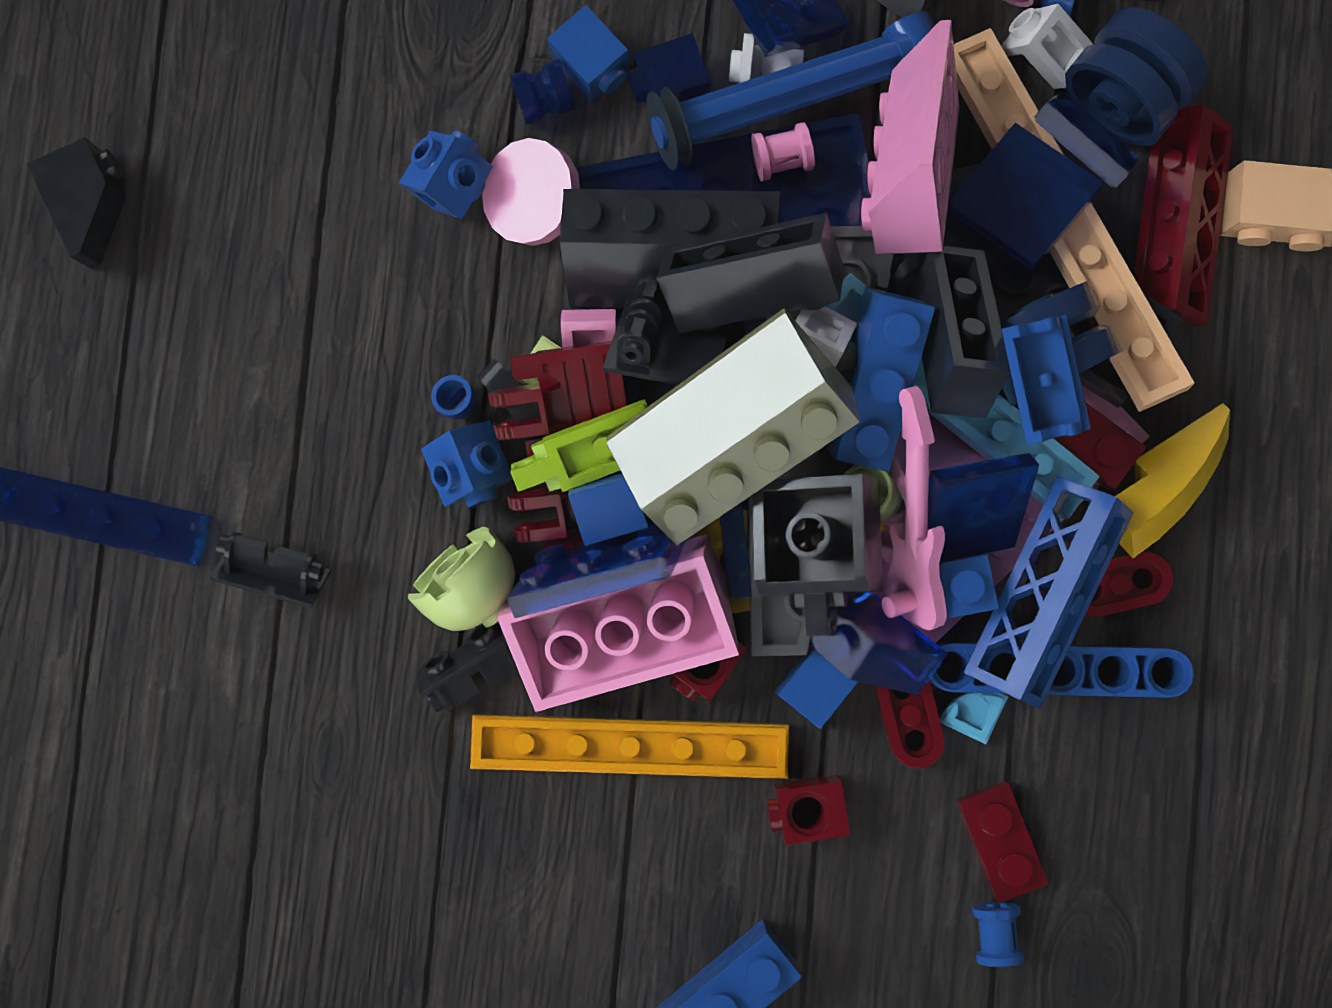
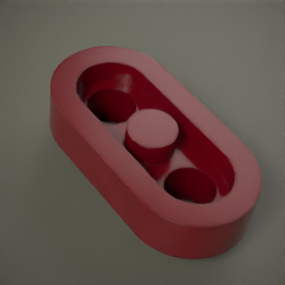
M1141 552L1135 558H1132L1129 554L1112 558L1085 616L1100 617L1162 601L1169 594L1173 584V574L1169 564L1161 556L1151 552ZM1137 569L1142 570L1146 575V583L1142 588L1136 587L1132 580L1133 574Z
M907 662L891 663L880 671L875 682V694L890 751L898 761L908 767L917 769L928 767L939 759L944 749V735L930 681L926 673L916 665ZM905 678L910 685L909 693L905 697L897 698L892 692L893 683L897 679ZM912 730H919L923 736L922 744L916 749H909L905 742L907 734Z

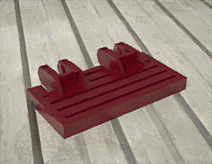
M612 341L541 350L536 353L510 357L514 381L538 377L539 384L495 390L488 393L490 405L503 408L517 404L538 402L541 417L503 421L501 424L494 426L496 438L505 440L546 434L551 435L628 406L629 399L625 375L603 371V365ZM546 436L527 438L525 440L528 457L534 455L531 445L543 440V437ZM548 488L514 493L507 497L509 508L512 511L557 507L559 519L525 522L513 528L515 540L518 542L544 541L547 563L651 550L652 542L649 523L648 528L585 546L568 496L569 490L562 492L561 488L549 491Z

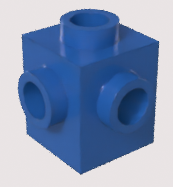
M430 130L428 135L421 139L414 147L411 154V163L398 184L436 212L462 220L471 203L476 201L485 188L484 181L493 166L477 154L481 147L467 135L456 130L451 135Z
M490 420L449 430L421 448L430 470L432 483L438 490L444 507L465 501L468 509L488 503L498 497L495 491L496 488L513 479L506 456L496 438Z

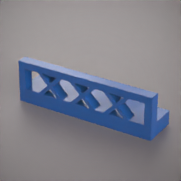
M1057 476L998 599L999 609L993 610L964 673L1040 709L1134 512L1115 496ZM1068 494L1091 502L1081 522L1063 529L1058 514ZM1051 528H1053L1054 533L1048 535ZM1073 538V541L1069 546L1068 539ZM1059 544L1064 558L1059 570L1040 578L1035 566L1040 551ZM1028 576H1029V579H1030V582H1031V583H1028V584L1025 585V583H1026V581H1027V579H1028ZM1050 587V589H1049V591H1048V593H1047V595H1046L1045 592H1044V589ZM1035 594L1040 610L1034 622L1016 628L1011 612L1017 600ZM1004 627H1005L1007 632L1004 633V634H1001L1002 631H1003V629H1004ZM1026 637V639H1025V641H1024V643H1023V645H1022L1020 639ZM1011 643L1016 660L1006 681L984 671L993 650Z

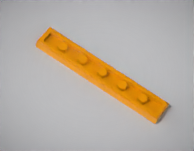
M472 715L470 769L788 779L789 725L783 723Z

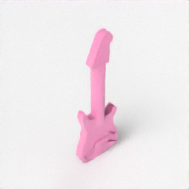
M913 386L902 389L899 393V403L902 407V438L906 440L905 522L901 521L890 526V535L893 543V561L887 575L886 597L882 599V609L889 618L901 615L923 629L932 630L944 626L947 618L944 591L939 571L945 532L943 526L928 530L929 444L934 443L935 438L924 395L920 388Z

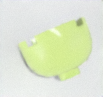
M481 527L468 533L466 536L472 543L465 548L457 550L454 544L447 548L424 570L413 584L420 593L408 594L410 602L439 627L451 631L472 629L481 623L485 627H490L498 622L497 615L513 590L515 568L512 557L504 544L487 527Z

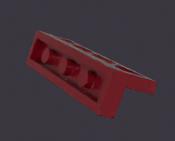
M1204 104L1185 107L1183 110L1177 111V119L1155 144L1151 145L1133 277L1144 294L1183 318L1182 321L1192 326L1208 325L1234 125ZM1211 133H1213L1212 149L1210 145ZM1204 188H1205V192H1206V193H1205V199H1204V196H1203V189H1204ZM1197 237L1199 241L1198 250L1196 246ZM1190 287H1191L1192 297H1191V304H1190V306H1189V305H1188V300H1189V293H1190Z

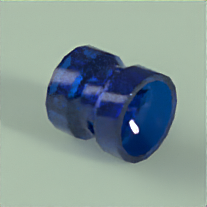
M559 59L545 63L541 71L532 74L524 70L510 75L526 125L541 121L544 114L555 111L563 114L575 110L570 88Z

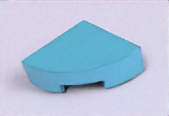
M963 693L949 701L938 713L940 723L987 744L1008 696L1000 693Z

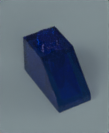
M851 593L848 595L847 607H838V635L813 637L809 643L811 647L850 680L916 695L924 689L948 655V653L903 616L898 615L889 618L882 609V599L875 593Z

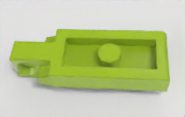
M645 399L543 437V440L532 444L531 448L534 455L511 464L510 473L518 492L546 482L549 491L561 488L562 492L621 471L606 443L607 436L648 407Z

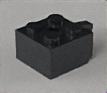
M864 474L775 479L752 495L754 580L758 592L762 595H794L795 608L805 609L806 636H837L838 607H847L848 593L883 592L879 480ZM821 529H824V541L818 542V545L812 544V534H817Z

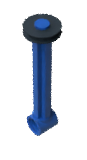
M928 11L910 14L887 27L880 38L680 103L671 89L667 87L661 90L660 98L651 91L647 95L648 119L656 147L663 161L673 171L678 168L679 160L682 164L688 166L692 162V144L891 79L892 70L935 26Z

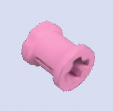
M804 122L796 124L794 130L766 137L761 132L752 134L753 157L758 176L762 182L770 180L772 174L799 167H802L805 172L813 170L815 166L814 150L808 127Z

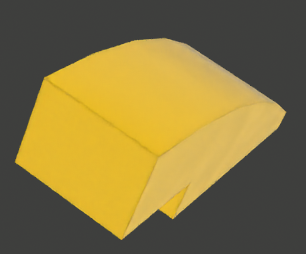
M1223 403L1136 460V483L1115 496L1134 512L1119 542L1132 558H1135L1159 540L1174 526L1205 489L1220 462L1229 439L1230 409Z

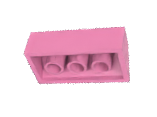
M951 20L939 21L897 64L891 73L889 92L880 94L879 110L883 126H875L874 153L877 161H870L868 164V189L871 198H863L861 207L863 231H872L875 254L943 251L960 109Z
M708 534L685 540L679 545L674 543L511 592L497 615L498 622L535 712L737 656L740 651L726 582Z

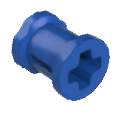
M985 902L973 905L972 914L979 922L981 950L976 952L977 963L990 967H1008L1024 963L1025 953L1018 947L1016 917L1021 915L1020 906L1012 902Z

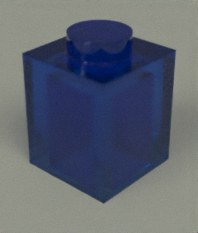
M693 33L633 53L635 72L628 74V80L637 105L646 103L647 106V95L651 91L660 98L661 90L664 87L671 89L679 103L709 93L710 81Z

